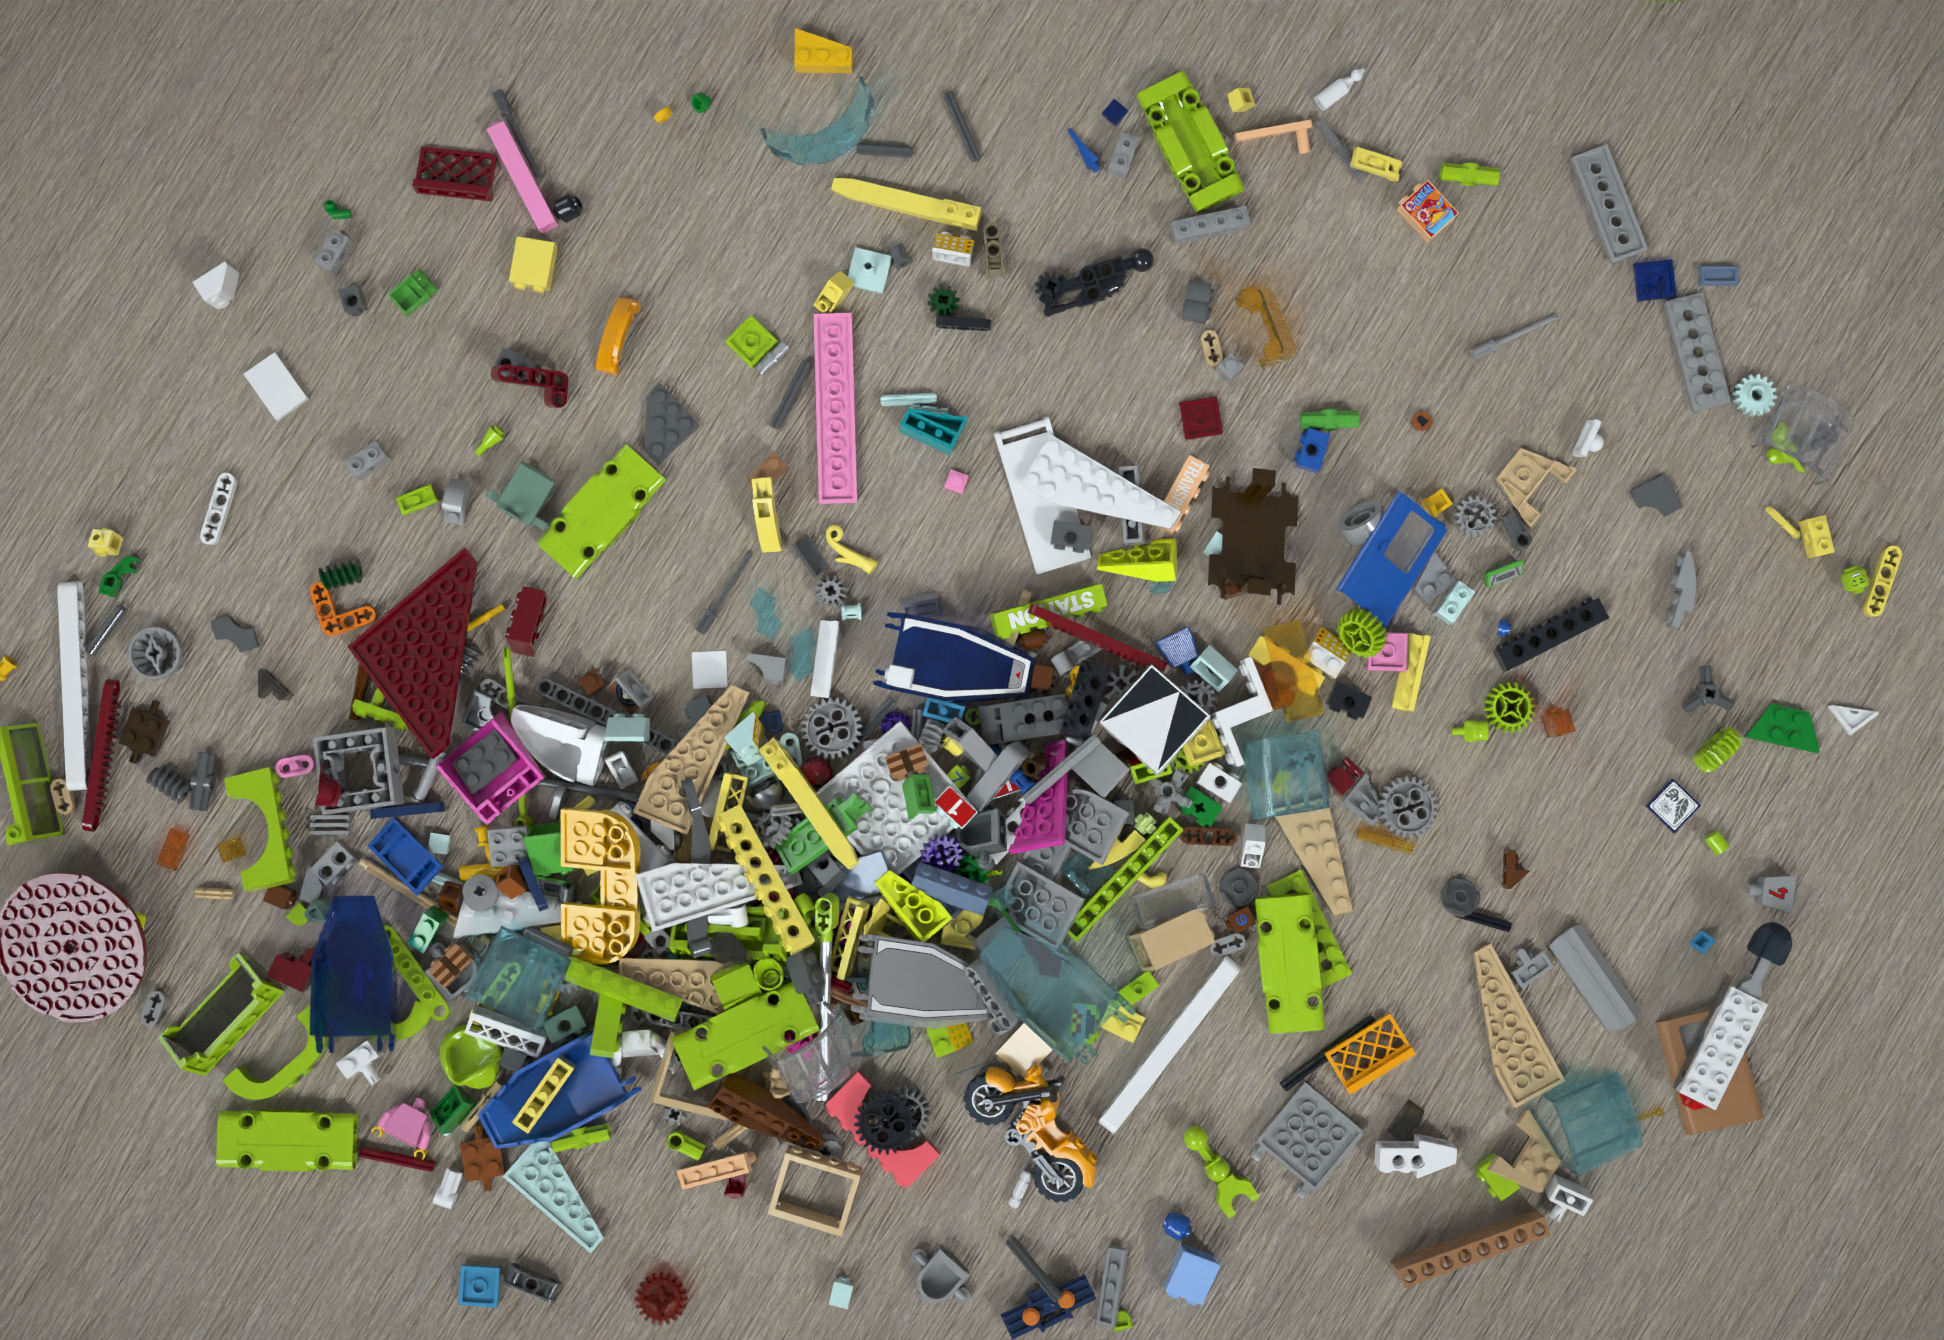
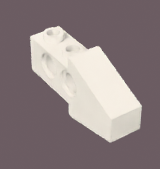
M1414 1134V1141H1376L1374 1164L1379 1171L1384 1173L1392 1171L1409 1173L1412 1171L1416 1178H1420L1456 1164L1457 1148L1452 1141L1421 1134ZM1400 1155L1397 1160H1393L1395 1156ZM1419 1155L1416 1160H1412L1414 1156Z

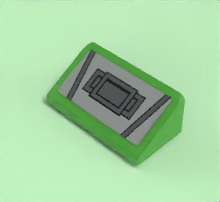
M1523 560L1484 573L1482 576L1486 586L1489 588L1521 576L1523 574Z
M540 875L536 876L543 895L559 897L562 883L568 882L569 885V882L576 885L575 881L541 877Z

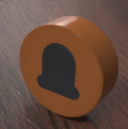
M1424 411L1416 413L1412 418V426L1417 431H1425L1432 424L1431 416Z

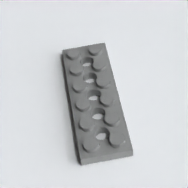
M1605 144L1571 157L1570 162L1610 264L1649 250L1608 145ZM1591 165H1597L1600 172L1598 174L1593 173ZM1599 182L1606 184V191L1598 189L1597 185ZM1605 200L1613 202L1614 206L1612 209L1605 207ZM1617 217L1620 220V226H1614L1611 223V219ZM1619 235H1624L1627 237L1626 244H1621L1619 242Z
M1703 293L1665 301L1663 304L1692 413L1731 403ZM1684 311L1692 314L1691 321L1684 319ZM1690 329L1696 331V339H1691L1688 336ZM1694 348L1701 350V357L1698 358L1693 355ZM1699 366L1705 367V376L1699 375L1697 371ZM1704 384L1711 387L1710 394L1703 392L1702 387Z

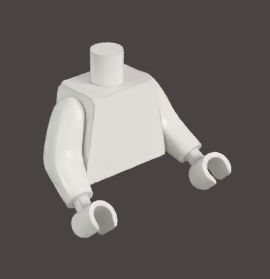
M651 1030L622 1032V1036L617 1038L620 1041L619 1051L614 1052L611 1062L621 1079L622 1069L619 1065L621 1064L622 1052L623 1058L660 1055L662 1059L667 1040ZM670 1061L668 1069L672 1071L673 1075L676 1065Z

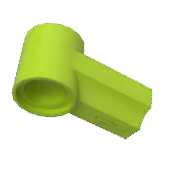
M806 893L797 896L793 902L809 928L811 918L815 915V904Z
M681 1130L671 1131L667 1138V1145L670 1149L677 1150L697 1161L706 1147L705 1144L685 1135ZM677 1135L681 1138L682 1142L674 1144L671 1141V1137Z

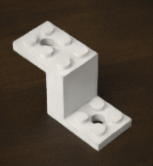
M1252 657L1241 660L1239 670L1242 676H1246L1248 681L1246 683L1247 690L1254 697L1212 713L1213 718H1210L1215 729L1219 731L1220 735L1218 737L1222 746H1225L1227 751L1225 754L1227 763L1233 767L1243 765L1244 761L1230 728L1273 711Z

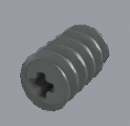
M467 642L464 649L460 681H465L463 674H470L467 668H474L471 661H479L476 655H483L481 650Z
M162 765L160 768L155 767L148 774L146 783H151L153 788L158 787L159 792H164L165 796H171V800H177L178 804L183 802L190 791L191 782L184 785L185 778L182 777L180 780H177L178 773L171 776L172 769L165 772L166 765Z

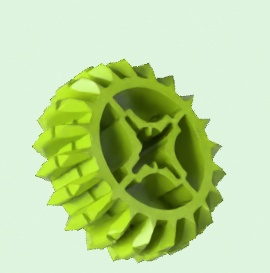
M1359 608L1348 610L1337 623L1338 628L1336 631L1339 633L1338 638L1342 639L1341 644H1345L1346 650L1350 649L1352 655L1357 653L1358 657L1363 656L1367 658L1375 656L1385 646L1387 642L1386 637L1388 636L1384 633L1386 628L1381 626L1383 622H1379L1377 616L1374 617L1371 611L1367 613L1365 608L1362 610Z
M1506 682L1505 686L1499 683L1498 689L1496 687L1492 688L1494 694L1487 693L1490 700H1484V703L1489 704V707H1485L1483 710L1489 711L1485 718H1492L1489 724L1493 725L1496 723L1495 730H1499L1502 726V733H1506L1507 730L1509 733H1514L1515 729L1517 732L1522 731L1521 726L1524 728L1528 727L1526 721H1533L1529 715H1536V712L1531 711V708H1535L1536 704H1531L1530 701H1533L1535 698H1528L1531 691L1523 692L1525 689L1524 685L1518 688L1517 682H1514L1512 687L1510 682ZM1513 692L1518 697L1510 700L1508 697H1504L1503 693ZM1499 699L1498 702L1501 705V709L1499 712H1496V702ZM1523 702L1524 711L1521 716L1519 705ZM1507 704H1513V711H1507ZM1510 715L1517 721L1510 724L1504 722L1501 718Z
M1725 727L1711 736L1698 749L1693 761L1700 770L1702 769L1707 773L1711 772L1735 754L1741 746L1743 739L1735 729Z

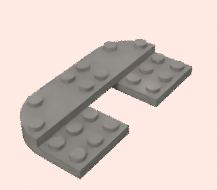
M1087 790L1068 791L1065 844L1026 851L1021 861L1017 862L1007 882L1005 902H1007L1008 914L1015 925L1049 947L1059 950L1085 901V898L1055 882L1059 871L1071 848L1103 865L1130 812L1095 792Z

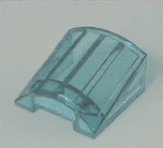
M1320 730L1243 742L1252 820L1320 810L1333 806Z
M501 926L465 997L482 1003L531 1027L532 1030L540 1032L572 960Z
M1618 1072L1544 1095L1546 1100L1553 1103L1569 1144L1574 1164L1568 1165V1170L1577 1176L1642 1147V1135L1638 1118L1628 1091Z

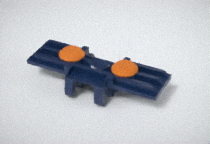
M1083 1274L1058 1286L1057 1288L1063 1296L1057 1302H1053L1042 1288L1035 1292L1033 1289L1027 1291L1029 1301L1000 1314L1012 1340L1036 1328H1040L1043 1333L1048 1327L1067 1318H1074L1071 1311L1096 1300L1086 1275ZM1061 1307L1065 1309V1311L1043 1322L1040 1317Z

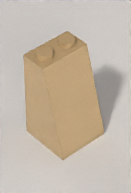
M1194 907L1128 935L1142 971L1158 970L1215 943L1214 932L1206 922L1207 916L1204 910L1200 907Z

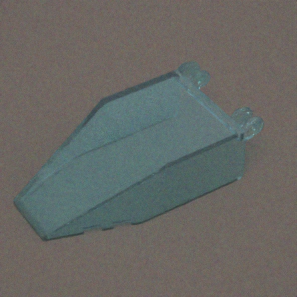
M1007 926L1002 929L980 954L991 977L996 981L1000 993L1005 997L1009 1009L1067 1063L1073 1057L1086 1065L1090 1062L1088 1057L1079 1051L1082 1047L1092 1056L1097 1055V1051L1087 1041L1112 1014L1123 1023L1128 1021V1018L1118 1010L1121 1006L1131 1015L1136 1013L1131 1003L1120 995L1083 959Z

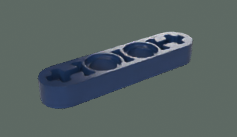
M445 802L370 809V819L445 812Z

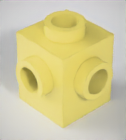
M109 528L93 529L87 547L95 551L94 554L98 556H118L123 537Z

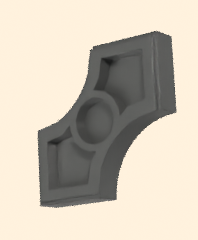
M231 616L211 621L215 639L230 640L237 646L239 652L260 647L255 629L239 627Z

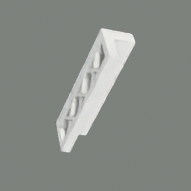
M820 621L810 696L830 697L840 627L839 621Z
M478 1005L474 1006L464 1032L535 1058H539L547 1037L545 1029ZM476 1021L481 1023L484 1029L477 1031L470 1027L472 1022ZM496 1028L500 1030L502 1035L494 1037L489 1030ZM516 1035L521 1042L511 1043L508 1037ZM531 1041L539 1043L537 1051L529 1049L526 1043Z

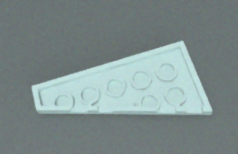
M544 1141L531 1144L503 1177L591 1253L603 1240L604 1236L557 1154L553 1153L550 1142Z

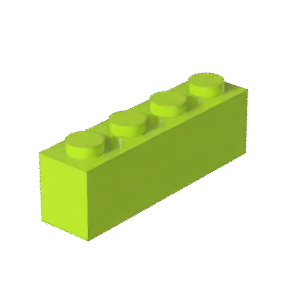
M600 994L590 1055L613 1058L614 1052L619 1051L620 1041L617 1040V1034L622 1033L623 1022H620V1016L625 1014V1003Z

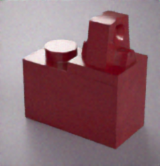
M309 947L305 955H300L298 959H294L295 956L288 952L277 954L267 976L301 992L308 990L319 966L317 965L318 961L315 960L318 950Z

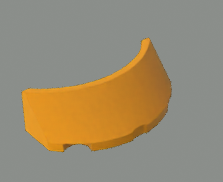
M618 298L601 339L596 370L618 376L620 370L618 363L622 357L620 354L631 321L635 318L634 314L639 312L641 306L639 301L627 298Z

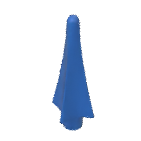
M1069 128L1068 132L1074 140L1087 170L1091 168L1094 173L1098 172L1101 169L1098 165L1099 158Z

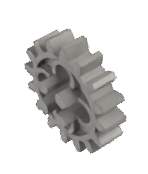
M1469 496L1467 497V502L1465 500L1460 501L1462 506H1456V510L1459 512L1453 514L1454 517H1458V520L1454 522V524H1460L1458 531L1464 529V535L1466 536L1468 533H1471V538H1474L1476 533L1481 537L1483 532L1486 534L1490 532L1488 527L1492 528L1495 526L1491 521L1496 520L1497 517L1492 516V513L1496 512V509H1490L1492 503H1485L1487 498H1483L1480 501L1479 496H1475L1474 500ZM1477 505H1480L1482 511L1476 515L1478 519L1472 522L1473 528H1469L1468 522L1473 520L1474 516L1465 515L1464 509H1468L1469 514H1474L1478 511ZM1480 518H1484L1486 520V524H1482Z

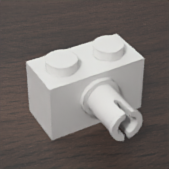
M371 1038L337 1062L336 1065L346 1079L362 1072L372 1086L382 1079L372 1066L373 1061L383 1055L384 1052L375 1039Z
M1553 1174L1545 1188L1549 1201L1556 1203L1549 1216L1558 1222L1561 1221L1566 1209L1584 1216L1593 1202L1589 1189L1556 1174Z

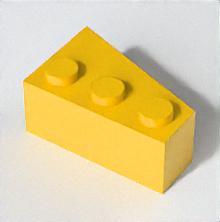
M795 28L794 66L796 73H853L852 47Z

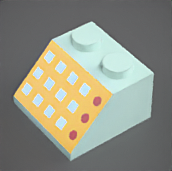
M752 712L724 737L729 746L747 766L757 762L762 755L759 749L764 744L765 727Z

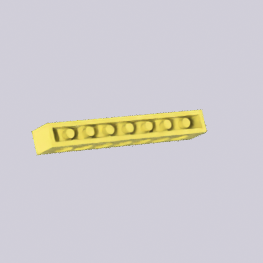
M739 804L719 814L718 821L716 822L721 832L724 831L729 848L735 851V859L739 866H743L746 880L748 883L753 884L756 898L761 900L765 906L763 907L764 913L768 918L771 917L775 933L777 935L780 934L783 939L782 945L785 951L790 952L792 956L811 946L815 940L741 805ZM738 826L741 832L734 833L731 827ZM741 843H747L750 849H742ZM750 860H757L759 867H753L750 864ZM759 877H766L769 883L766 885L762 884ZM769 894H775L778 897V901H771ZM778 911L786 912L787 918H780ZM788 928H793V929H795L796 932H797V935H796V936H791V935H789V934H788Z

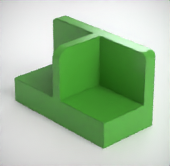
M912 774L902 784L908 818L914 819L918 814H933L936 811L929 775Z

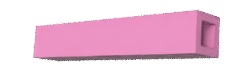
M504 121L491 124L490 128L486 130L538 230L543 234L559 226L508 126Z

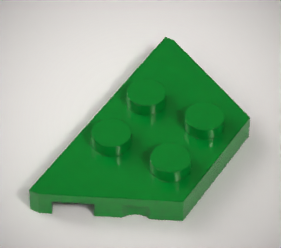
M1769 704L1762 716L1758 717L1754 722V726L1744 736V738L1816 754L1820 752L1810 712L1780 705Z

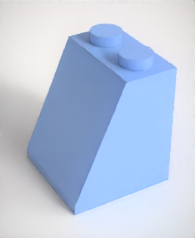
M1180 1243L1164 1285L1165 1291L1168 1292L1167 1295L1176 1299L1178 1297L1185 1298V1301L1191 1305L1196 1306L1197 1303L1202 1305L1220 1268L1217 1257Z

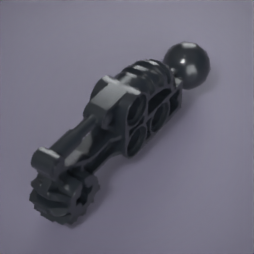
M1139 248L1128 259L1123 260L1122 256L1086 266L1081 269L1079 276L1066 280L1063 275H1059L1056 278L1055 271H1053L1052 276H1049L1048 271H1046V278L1040 275L1038 279L1041 282H1035V286L1039 287V289L1035 290V293H1042L1039 301L1045 304L1044 316L1049 318L1070 308H1083L1104 301L1106 297L1111 298L1114 293H1119V289L1125 286L1124 279L1128 270L1135 269L1138 272L1150 270L1154 264V256L1148 249ZM1108 267L1111 273L1105 276L1101 273L1100 269ZM1089 272L1093 278L1090 281H1085L1082 278L1083 273ZM1048 284L1056 286L1054 287L1053 294L1050 291V289H1046L1048 288ZM1081 290L1076 301L1054 306L1064 294ZM1092 290L1096 291L1098 297L1090 299L1087 293Z

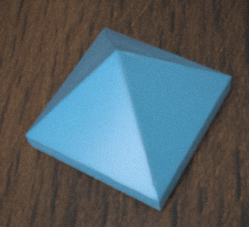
M1701 930L1689 945L1704 955L1717 940Z

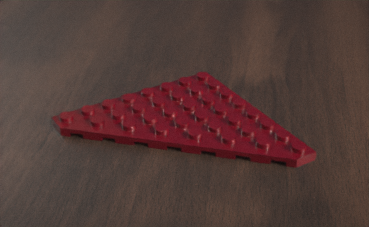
M465 547L347 646L432 759H435L446 750L450 743L478 562Z

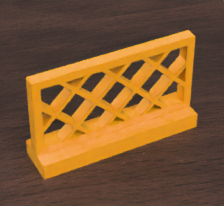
M1389 1012L1324 1054L1341 1080L1345 1090L1351 1095L1416 1053ZM1389 1019L1392 1023L1391 1032L1382 1031V1023ZM1367 1032H1377L1374 1043L1364 1041ZM1380 1033L1390 1035L1387 1046L1378 1044ZM1393 1036L1401 1038L1404 1044L1398 1048L1391 1047ZM1351 1042H1360L1358 1053L1348 1051ZM1364 1043L1373 1045L1371 1056L1361 1054ZM1377 1047L1386 1048L1385 1056L1382 1058L1374 1057ZM1337 1051L1344 1053L1341 1063L1334 1062L1330 1055ZM1347 1054L1357 1056L1355 1066L1345 1064ZM1360 1057L1370 1059L1369 1065L1366 1068L1358 1067ZM1344 1067L1354 1069L1352 1076L1345 1080L1342 1076Z

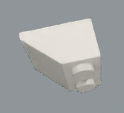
M223 262L193 281V284L205 302L216 309H222L227 307L230 301L234 299L240 273L227 262Z

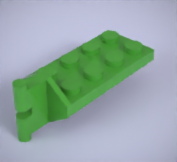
M855 793L851 794L850 798L846 801L837 796L825 805L846 837L858 829L856 819L872 810V806ZM808 818L790 830L791 833L786 834L788 839H782V845L777 843L775 846L788 872L792 875L829 850Z

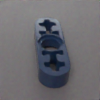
M527 857L519 860V866L539 912L548 909L549 907Z

